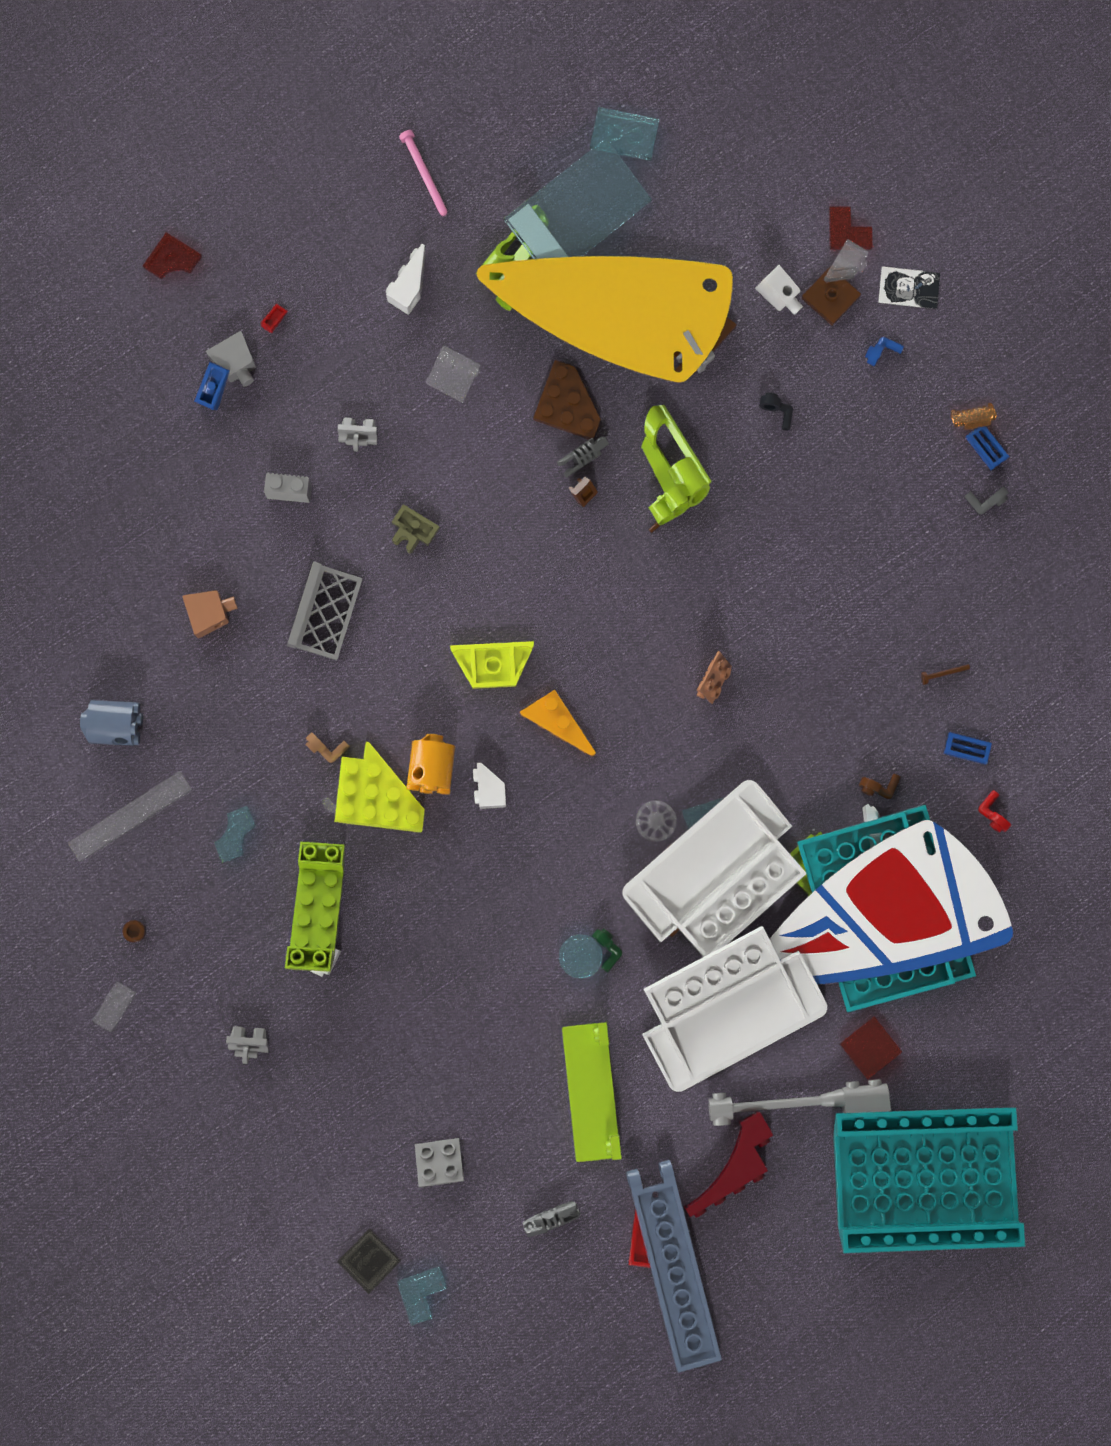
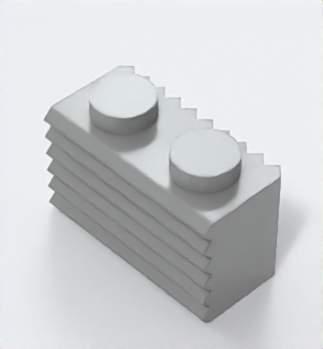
M269 472L266 474L264 493L267 499L310 503L312 484L308 476H287L286 474L282 475V473L274 475V473L270 474Z

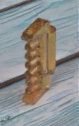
M988 403V407H977V410L972 408L971 411L968 408L967 413L963 409L962 414L959 410L957 412L951 410L954 426H964L965 430L989 426L992 420H996L997 416L992 403Z

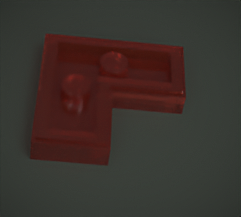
M829 207L830 250H872V227H851V207Z

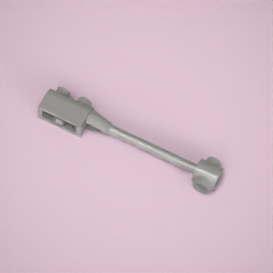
M881 1079L868 1080V1085L860 1086L859 1081L846 1082V1087L814 1097L732 1103L731 1097H726V1093H713V1098L708 1099L710 1121H713V1126L730 1125L734 1112L815 1105L842 1107L843 1113L891 1111L888 1085L882 1084Z

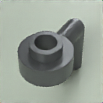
M1003 486L983 504L980 503L971 491L964 497L978 514H984L995 504L999 507L1009 498L1006 495L1009 491Z

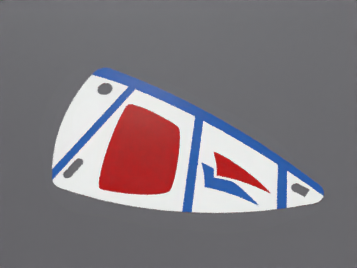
M924 820L880 842L836 872L795 909L772 935L770 941L780 960L799 951L816 983L827 984L901 973L974 955L1007 944L1013 936V928L998 890L978 860L948 831L933 821ZM926 831L932 833L936 849L934 855L927 853L923 834ZM989 916L992 918L994 925L990 931H982L978 927V920L981 917Z

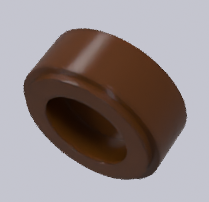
M131 920L124 925L122 933L127 941L136 943L145 937L146 928L142 922Z

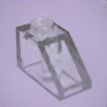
M847 239L823 280L825 282L852 279L858 271L862 273L868 263L865 259L869 251Z

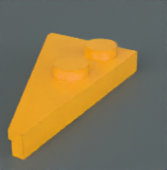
M555 690L520 711L522 717L531 720L539 727L548 730L551 734L577 747L585 754L590 756L596 754Z

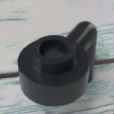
M766 393L764 396H761L759 407L767 411L784 412L782 430L789 431L793 407L782 403L777 394Z

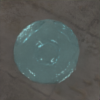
M578 934L571 936L560 948V965L566 974L573 978L584 979L590 977L598 971L602 964L603 954L601 947L595 939L588 935Z

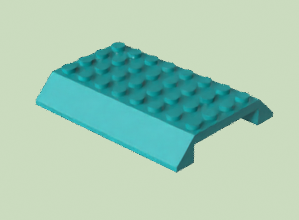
M1016 1107L836 1113L833 1140L838 1230L843 1253L1025 1247L1024 1223L1019 1222L1014 1153L1013 1131L1018 1130Z

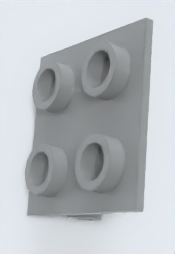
M459 1138L415 1144L419 1188L464 1181Z

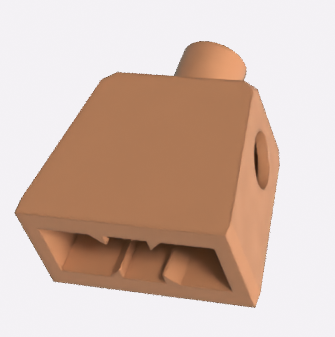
M218 591L182 596L194 635L197 638H201L228 624L229 620L226 612L238 609L234 596L222 600Z

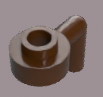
M893 774L887 789L883 788L880 783L866 777H862L859 787L862 788L861 792L866 795L873 796L878 794L886 799H891L901 776Z

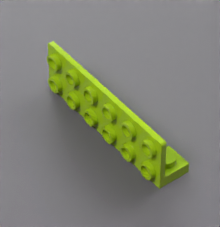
M607 1022L562 1027L576 1161L621 1159Z

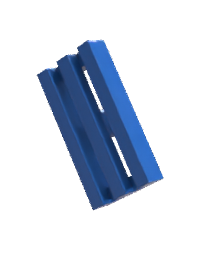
M984 423L966 435L965 438L990 470H993L1009 458V455ZM980 431H982L985 437L989 440L992 446L999 453V455L1001 456L1000 459L991 449L990 445L981 436V434L979 433Z
M951 732L948 733L946 748L943 754L984 765L988 763L992 743ZM956 739L983 746L986 749L984 751L952 742V740ZM951 747H953V748H957V749H960V750H964V751H968V752L980 754V755H983L984 758H980V757L972 756V755H969V754H965V753L953 751V750H950V749H951Z

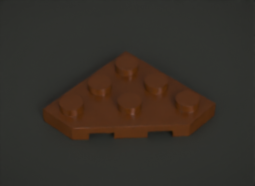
M555 360L533 420L586 439L593 438L594 440L601 419L574 366Z

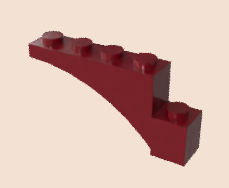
M756 1111L739 1121L740 1131L735 1147L720 1175L698 1198L684 1207L690 1217L694 1215L697 1218L707 1212L706 1207L713 1203L715 1206L727 1200L725 1196L732 1192L734 1195L746 1189L745 1184L753 1181V1183H756L765 1177L764 1173L768 1170L757 1153L755 1146L758 1145L759 1148L771 1142L769 1138L773 1134L760 1111Z

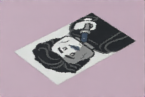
M882 267L878 303L937 309L940 273Z

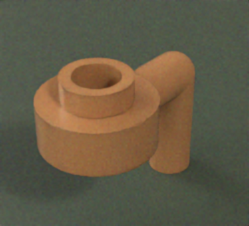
M312 732L306 737L308 742L305 745L314 754L318 751L329 763L336 761L350 747L343 741L330 752Z

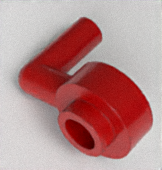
M992 790L978 807V811L991 822L989 824L990 827L996 832H1007L1012 826L1010 822L997 812L989 809L1000 796L995 790Z

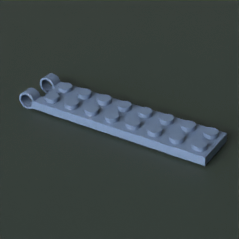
M670 1160L658 1163L663 1183L643 1188L638 1169L626 1171V1177L633 1197L676 1370L679 1373L721 1361L722 1359L674 1171ZM654 1191L658 1192V1196L656 1198H653L652 1193Z

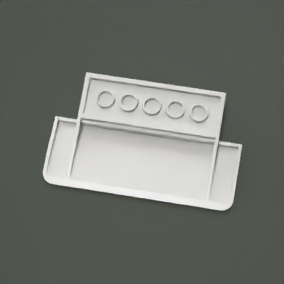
M746 780L630 880L623 888V897L659 942H662L674 930L679 928L699 953L705 957L732 941L807 873L777 840L792 825L756 782Z
M761 926L644 988L662 1024L642 1035L669 1087L674 1091L681 1092L819 1019L826 1013L827 1003L801 953L797 951L780 960L767 933Z

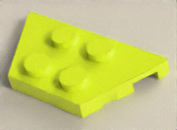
M534 641L452 645L450 649L473 689L516 687L534 647Z

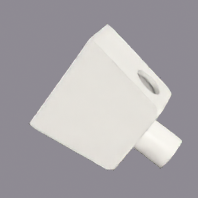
M780 265L755 288L778 311H781L786 306L795 315L803 307L795 297L800 292L799 287Z

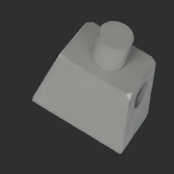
M241 331L206 351L212 363L230 370L227 378L229 382L239 379L245 387L254 381L250 372L256 366Z

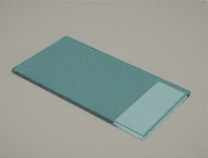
M605 138L506 216L504 221L535 260L542 258L582 257L652 201V199L609 140Z

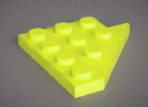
M369 742L365 743L363 759L341 758L334 822L421 833L423 831L425 809L412 793L406 789L407 787Z

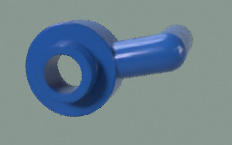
M881 337L875 347H869L865 358L868 359V364L875 367L885 347L901 354L904 346L886 337Z

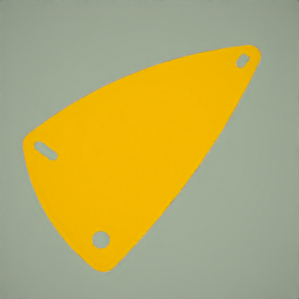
M586 256L542 258L486 264L477 270L478 279L510 307L549 333L583 351L616 365L673 382L686 381L700 367L713 349L728 315L733 282L731 270L724 265L646 257ZM489 272L504 274V279L489 280ZM704 280H715L717 283L716 290L712 292L706 291L703 288ZM689 330L703 355L695 354L683 332ZM676 351L682 353V371L679 373L674 370V353Z

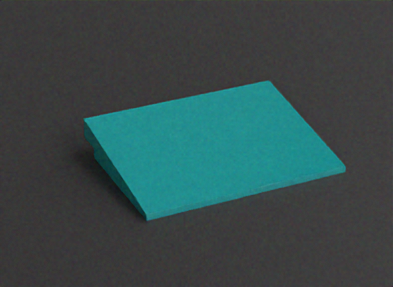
M926 805L798 841L812 893L848 863L871 849L870 839L873 840L874 846L877 845L875 839L869 836V834L881 833L880 842H882L883 836L886 833L893 836L921 821L930 820ZM926 831L923 834L926 850L929 855H934L936 849L931 832ZM971 956L911 971L838 983L846 1010L851 1012L954 984L957 981L975 977L976 973Z

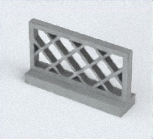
M313 561L287 646L337 661L363 578L322 566L320 563ZM323 573L333 574L336 582L325 587L322 581ZM346 580L357 582L355 589L346 594L341 583ZM321 584L323 589L318 591L319 585ZM338 585L343 596L332 600L327 590ZM325 592L330 602L319 608L315 600L316 595ZM353 594L352 599L350 601L348 596ZM345 598L349 604V609L340 614L334 603ZM313 604L316 607V610L312 611ZM332 605L337 616L326 621L321 610ZM318 612L324 623L313 628L309 622V617ZM344 615H346L345 622L342 619ZM339 618L343 625L342 631L333 634L328 623ZM307 624H308L310 630H308V631L305 632L306 627H307ZM325 625L331 636L320 641L315 630ZM312 632L317 643L311 647L301 644L303 636ZM340 635L339 641L337 642L335 637ZM333 639L337 646L335 654L325 652L322 644Z

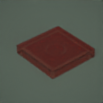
M875 1016L839 1043L867 1080L902 1053L901 1049Z

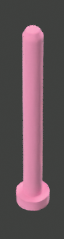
M407 130L400 134L399 138L402 143H406L440 215L445 216L447 209L413 140L415 135L412 130Z

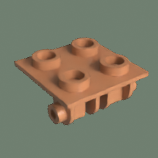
M720 651L717 652L714 660L711 661L707 669L708 671L705 672V677L702 678L703 681L700 682L696 690L698 697L706 698L711 704L719 697L724 681L731 674L732 666Z

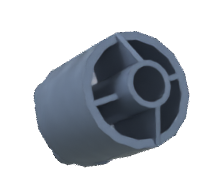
M91 700L88 708L84 713H81L80 729L89 744L129 746L140 744L138 726L143 724V713H140V703Z

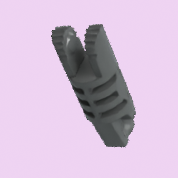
M603 436L595 441L591 438L558 460L557 464L558 466H563L571 459L573 460L575 465L563 473L567 478L602 454L600 450L606 447L609 442Z
M574 1201L564 1203L523 1222V1227L528 1237L543 1234L576 1220L581 1215L580 1210Z

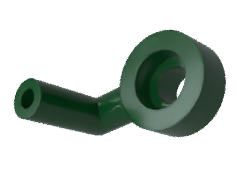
M604 928L601 931L596 929L592 934L593 939L612 953L601 967L608 973L620 959L623 952L611 940L613 938L611 933Z

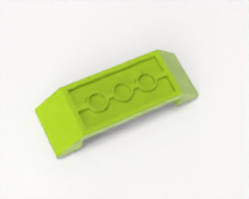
M300 842L298 885L290 946H287L285 969L331 971L335 958L344 879V844Z

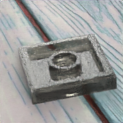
M369 1228L337 1262L370 1294L401 1262V1259Z

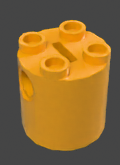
M426 734L421 740L412 741L406 789L419 791L420 789V793L433 794V791H437L438 794L450 795L455 745L444 743V736L437 734Z

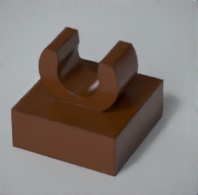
M587 477L583 479L578 478V484L574 488L569 487L575 500L582 507H585L598 493L591 480Z

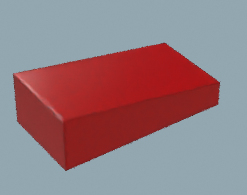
M276 304L262 320L261 327L272 334L287 314V310Z

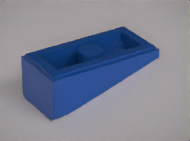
M209 362L194 402L212 410H218L230 370Z

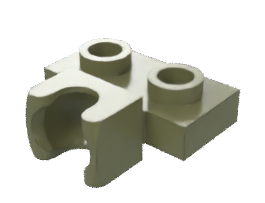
M403 504L392 520V524L399 528L392 542L394 545H399L402 540H408L406 549L411 554L419 541L429 546L440 527Z

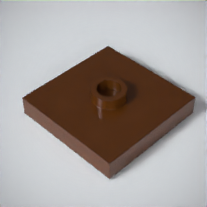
M829 267L802 295L801 299L833 326L859 299L861 293L833 268Z

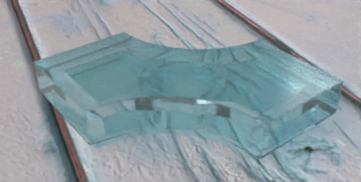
M248 806L227 813L228 826L226 832L219 840L214 842L222 863L243 855L242 843L244 837L251 829L256 827Z

